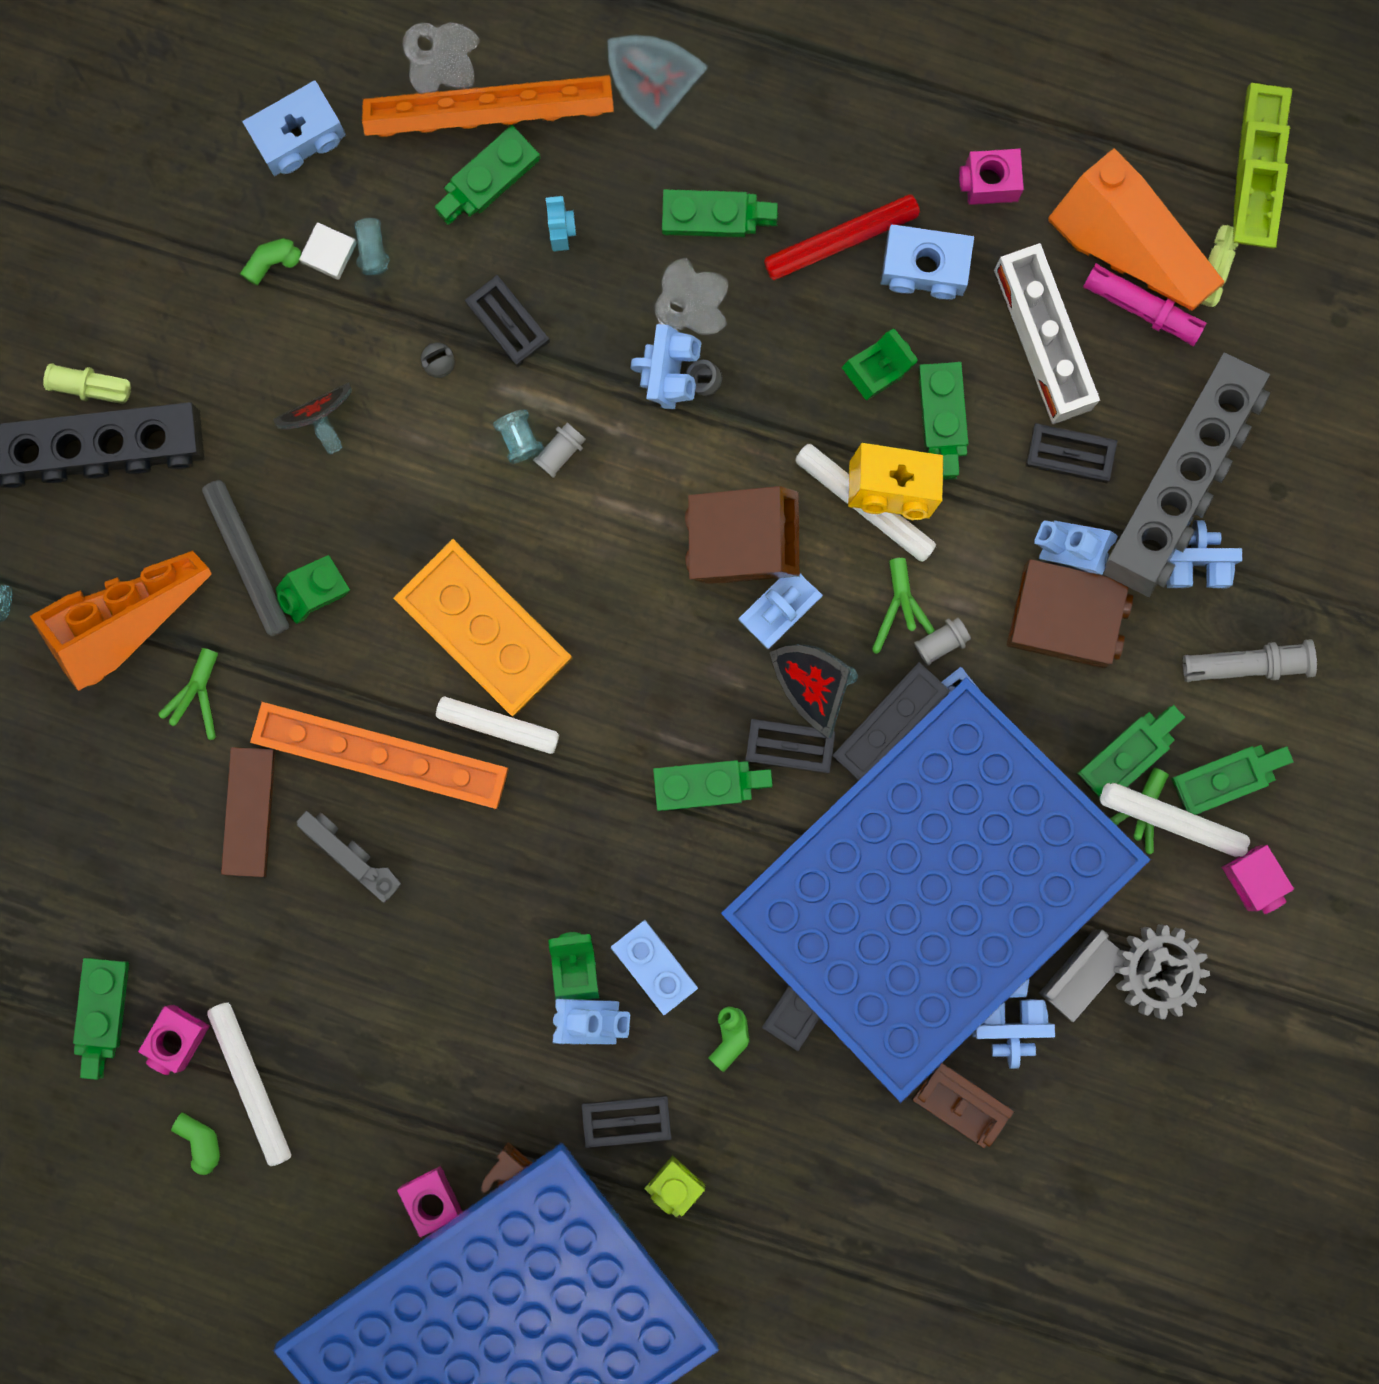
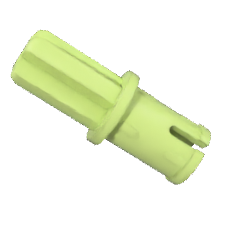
M50 363L44 374L45 390L78 395L82 401L94 398L124 404L129 399L131 393V383L127 379L96 374L92 368L88 367L82 371Z

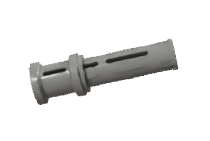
M1312 639L1304 640L1303 644L1277 646L1275 642L1264 645L1261 650L1183 655V663H1186L1183 664L1185 682L1265 675L1267 679L1272 681L1279 680L1281 675L1305 674L1307 678L1315 677L1317 672L1316 650Z

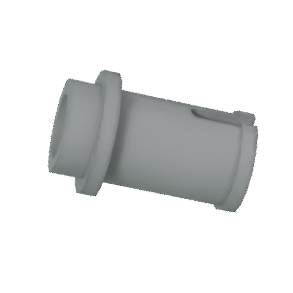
M568 423L562 429L559 426L556 428V431H558L557 435L533 459L553 478L577 449L580 452L583 450L581 444L586 440Z
M949 618L946 619V625L921 640L914 642L918 653L927 666L957 647L961 649L966 647L965 642L969 641L971 637L959 618L953 621Z

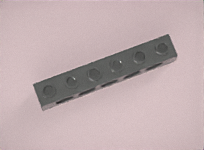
M1225 352L1223 353L1109 556L1103 575L1149 598L1156 585L1165 587L1176 566L1169 561L1176 550L1182 553L1185 551L1195 532L1194 529L1189 527L1195 515L1201 518L1205 515L1214 497L1213 494L1208 492L1214 480L1222 483L1233 463V460L1227 458L1233 446L1238 449L1242 448L1252 429V426L1246 424L1252 412L1260 415L1271 392L1265 390L1270 376L1269 373ZM1220 405H1233L1237 412H1227ZM1201 438H1213L1219 445L1214 447L1208 446L1201 441ZM1185 471L1194 472L1200 477V480H1187L1181 473ZM1166 505L1175 506L1180 510L1181 514L1178 516L1168 515L1163 511L1162 507ZM1154 540L1161 545L1162 549L1151 551L1142 542Z

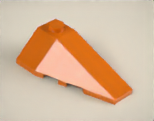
M1115 148L1082 174L1048 218V221L1076 250L1087 256L1092 254L1111 264V268L1121 274L1126 272L1147 283L1148 288L1191 311L1218 290L1225 282L1145 179Z
M194 551L144 568L139 578L120 582L117 577L106 581L105 590L84 597L81 590L69 594L32 614L30 618L66 676L79 691L86 686L97 684L104 676L115 671L212 574L206 564Z

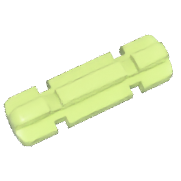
M1222 225L1218 230L1214 241L1216 245L1212 248L1208 259L1225 281L1224 284L1235 256V251L1233 250L1238 247V243H1232L1233 227L1229 225ZM1220 287L1201 304L1215 307L1221 298L1223 289Z

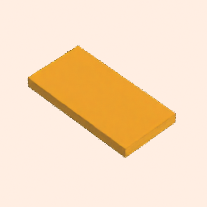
M454 539L393 598L512 717L572 659V656Z

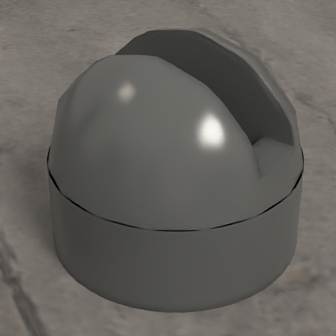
M439 342L431 343L422 351L421 365L424 371L431 377L442 378L449 375L454 369L455 357L447 345ZM443 351L446 352V356H443L428 365L426 361L427 359Z
M697 360L689 366L686 374L694 377L696 384L695 392L697 394L705 396L715 394L721 387L722 374L719 368L710 361ZM698 378L711 379L710 383H698Z

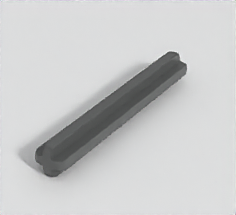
M221 480L208 483L202 488L203 495L266 633L270 636L279 635L289 629V623L278 603V599L231 496Z

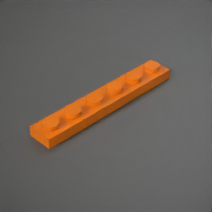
M610 75L363 99L362 123L365 136L378 135L387 137L399 132L420 131L429 133L441 128L461 127L470 129L482 124L502 123L511 125L520 121L534 119L553 121L561 117L576 115L594 117L602 113L614 112Z
M265 702L261 703L250 743L497 810L509 768Z

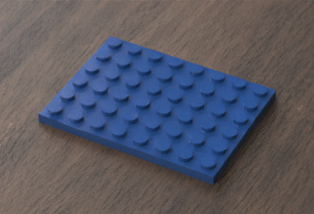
M966 677L721 914L884 1086L902 1102L1149 863L1150 859Z
M562 1143L276 1343L274 1352L300 1384H671L719 1351L718 1342Z

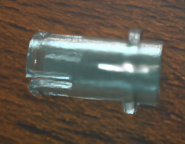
M375 218L362 219L354 223L360 255L356 262L357 266L362 268V273L365 275L384 273L387 270V264L390 262L389 255L384 253L380 229L381 222Z

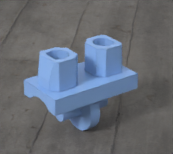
M656 325L654 345H646L644 358H633L630 366L633 371L642 373L640 386L648 388L646 399L660 403L664 409H675L676 402L694 399L695 379L689 374H680L682 361H697L700 357L701 341L693 335L680 333L669 325Z
M1044 520L1035 538V544L1043 548L1039 559L1045 563L1103 575L1105 564L1109 558L1108 550L1116 543L1118 535L1108 530L1055 520L1054 522Z
M1194 520L1192 529L1195 532L1188 544L1191 545V548H1186L1183 553L1176 550L1169 561L1176 566L1167 582V588L1192 587L1193 566H1206V588L1231 587L1233 585L1235 565L1242 561V548H1207V545L1221 544V533L1207 532L1204 520Z
M801 573L800 577L779 578L738 620L769 649L823 595Z
M556 999L558 1013L554 1015L553 1023L557 1026V1029L553 1034V1043L616 1044V1038L628 1037L630 1013L619 1011V1001Z
M1043 999L1020 1000V1023H1005L1004 1002L972 1033V1037H976V1039L1007 1038V1044H992V1057H1007L1009 1068L1019 1069L1020 1056L1036 1055L1035 1043H1020L1019 1038L1055 1037V1024L1048 1022V1013L1045 1000Z

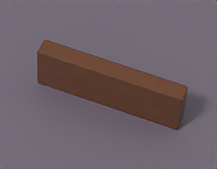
M231 747L221 875L266 877L275 750Z

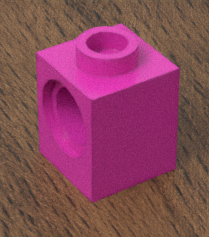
M1020 149L970 152L965 166H960L959 171L961 192H968V205L1018 202L1024 190ZM984 170L994 171L998 174L1000 182L997 184H987L981 179L980 172Z
M1268 845L1256 846L1249 850L1244 857L1239 856L1221 867L1247 911L1262 910L1264 914L1270 913L1287 902L1284 895L1294 890Z
M174 1004L164 1006L138 1052L148 1057L146 1064L164 1075H169L170 1071L174 1073L184 1071L210 1025ZM169 1030L176 1032L181 1038L182 1045L177 1054L169 1053L163 1045L164 1036Z
M441 1166L403 1184L397 1190L419 1237L430 1232L431 1234L463 1212ZM427 1194L437 1195L443 1202L442 1214L438 1216L426 1214L421 1206L423 1196Z

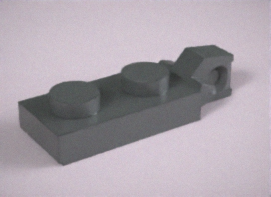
M306 811L297 821L298 828L384 904L401 886V883L388 868H371L366 862L371 857L354 841H351L347 846L334 835L339 828L321 812L314 818Z

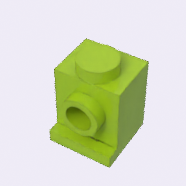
M672 1155L644 1189L652 1195L650 1198L669 1215L672 1213L677 1218L679 1214L683 1216L705 1191V1184Z

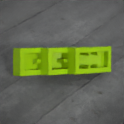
M1251 83L1247 87L1237 169L1232 243L1273 249L1276 247L1288 164H1285L1290 131L1287 121L1292 88Z

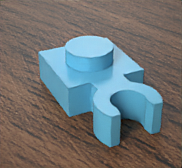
M563 196L546 197L552 250H569L568 236H576L574 211L565 210Z

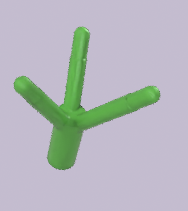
M895 558L889 561L894 597L872 648L874 653L881 651L900 603L910 631L916 629L914 615L928 634L935 631L911 595L905 558Z
M202 648L189 683L159 712V717L164 719L175 709L169 723L172 726L177 725L198 691L207 738L214 740L216 735L206 685L218 653Z
M1153 768L1141 794L1158 800L1169 775L1163 770ZM1119 812L1111 817L1110 820L1117 825L1128 818L1129 815ZM1138 819L1133 837L1136 841L1141 840L1145 830V852L1152 854L1154 852V825Z

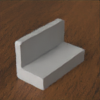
M1094 929L1039 992L1042 997L1071 1022H1074L1116 974L1114 967L1124 965L1125 960L1117 954L1120 949L1107 939L1109 935L1103 930Z

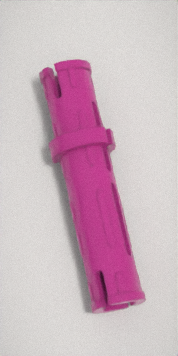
M1097 263L1083 288L1106 298L1108 301L1153 324L1151 328L1159 332L1162 329L1193 347L1207 322L1193 317L1174 306L1175 302L1168 298L1165 301L1124 278L1109 272V270Z

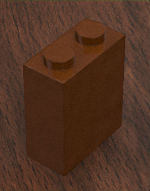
M782 486L688 495L685 523L689 530V550L686 553L685 560L689 571V579L714 584L800 577L799 492Z
M1030 559L1023 567L1006 646L1105 669L1112 665L1113 659L1119 660L1122 654L1125 637L1119 634L1122 618L1128 619L1130 615L1133 594H1128L1129 587L1109 577Z

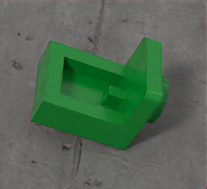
M891 329L877 343L849 359L841 368L867 401L899 381L918 360L908 343L901 338L895 329Z
M329 555L287 573L275 589L280 607L286 614H290L295 624L304 621L311 612L345 597L350 591Z
M568 932L560 935L558 938L549 939L555 998L598 999L599 989L595 952L591 935Z

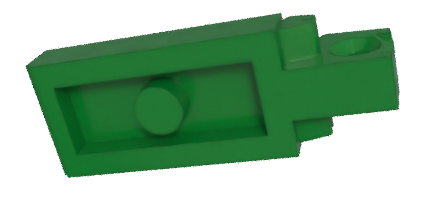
M511 125L450 179L451 181L444 187L448 194L435 206L437 214L447 225L451 224L464 211L469 216L476 212L480 214L541 159L540 154Z
M663 189L662 234L745 237V234L755 233L756 226L777 225L778 203L757 201L756 194H747V192Z
M961 362L919 365L918 374L925 450H928V453L943 455V480L957 479V476H959L958 456H966L968 446Z
M1174 705L1169 706L1157 718L1150 712L1146 713L1143 717L1141 716L1076 774L1099 799L1103 787L1108 783H1116L1127 788L1170 749L1169 745L1175 739L1169 732L1185 718L1184 715Z
M1262 745L1254 748L1251 746L1172 777L1171 780L1184 811L1197 815L1269 786L1268 783L1276 781L1273 770L1294 761L1287 746L1265 754Z
M738 760L653 768L657 811L738 804L745 800H752V789L773 787L771 769L749 771L748 761L738 762Z
M83 958L73 1044H75L74 1055H82L80 1078L95 1080L103 1078L105 1059L114 1058L116 1048L120 1047L129 962Z

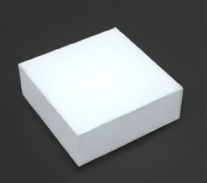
M317 222L299 260L302 264L339 280L357 243L355 239Z

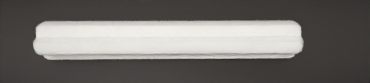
M812 444L804 446L796 457V463L848 504L849 474ZM852 507L919 561H925L936 547L935 542L900 514L887 512L869 514L861 508Z
M1108 783L1102 789L1100 802L1103 806L1234 857H1244L1248 852L1250 839L1245 834L1116 783Z
M222 1003L208 1010L207 1015L266 1161L270 1166L278 1165L291 1157L285 1137L231 1005L229 1003Z

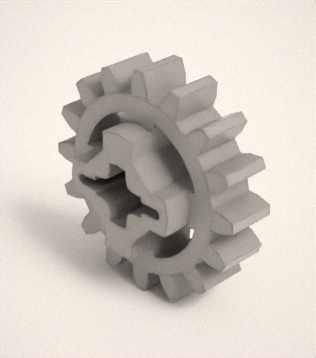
M1158 924L1156 934L1151 928L1142 927V939L1128 936L1126 939L1131 949L1129 951L1118 950L1117 952L1125 960L1124 965L1114 967V972L1124 975V980L1116 985L1117 989L1130 991L1125 1002L1132 1006L1140 1003L1139 1013L1148 1016L1154 1011L1155 1017L1160 1019H1166L1168 1009L1172 1015L1182 1016V1004L1195 1008L1197 1003L1192 995L1194 992L1206 993L1207 990L1203 985L1199 984L1200 978L1210 976V971L1201 969L1199 964L1208 958L1207 954L1193 951L1199 941L1195 938L1184 940L1185 930L1180 928H1174L1170 934L1169 926ZM1162 943L1173 945L1181 954L1169 955L1167 948L1163 947ZM1141 955H1142L1143 958H1142V960H1141V962H1140V964H1139V967H1138V969H1137L1138 961H1139V959H1140V957H1141ZM1161 964L1170 966L1167 967L1168 970L1162 972L1163 979L1154 977L1156 973L1162 970ZM1185 976H1186V980H1185V982H1184V984H1183V986H1182V988H1181V985H1182V983H1183V981H1184V978H1185ZM1154 988L1156 994L1161 997V1000L1150 998L1142 989Z

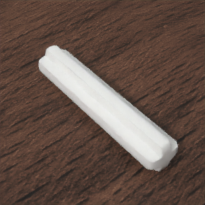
M442 697L436 709V717L441 720L549 754L555 751L559 740V734L556 731L448 697Z

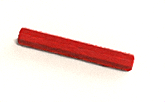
M913 195L902 197L766 257L764 262L765 268L772 280L781 278L888 231L891 224L901 225L917 218L920 213L919 205Z

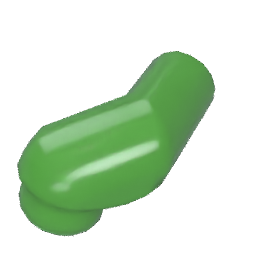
M285 238L262 244L251 256L240 275L258 286L271 265L281 262L285 267H294L299 261L301 251L293 246V241Z
M730 1006L723 1008L718 1015L723 1042L708 1057L723 1072L749 1044L747 1018L742 1010Z
M182 1112L173 1124L171 1131L190 1142L193 1159L191 1161V1168L193 1171L200 1175H207L218 1165L220 1159L217 1135L210 1127Z

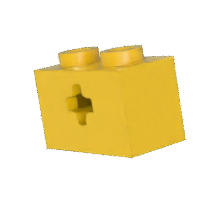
M861 443L850 460L848 507L861 508L869 514L887 512L901 514L910 520H921L924 518L929 519L942 502L943 455Z

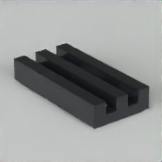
M498 275L465 300L466 305L517 368L524 363L527 357H532L537 353L536 350L550 342L547 335ZM494 289L498 290L536 337L532 342L528 341L490 294ZM484 299L523 349L519 352L514 349L478 304L480 300Z
M1035 423L1032 430L1033 435L1029 445L1026 467L1102 483L1110 481L1118 440ZM1041 437L1105 449L1106 454L1103 456L1040 443ZM1038 452L1101 465L1103 469L1097 470L1038 457Z
M751 719L745 762L829 774L835 731H831L829 738H827L815 728ZM765 730L825 739V746L759 738L758 731ZM756 746L820 755L823 756L822 763L755 754Z
M667 1095L582 1103L586 1148L671 1140ZM660 1107V1113L594 1120H592L591 1112ZM661 1123L662 1129L661 1131L593 1137V1129Z

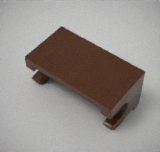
M943 1063L923 1081L912 1098L914 1102L983 1148L992 1145L1008 1119L1014 1113L1013 1110Z
M508 1142L497 1156L500 1160L484 1179L482 1192L488 1191L496 1180H500L498 1182V1187H500L533 1164V1162Z

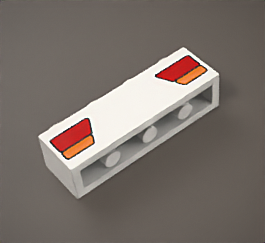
M1039 243L1000 257L994 271L1052 424L1092 411L1100 399L1041 244Z

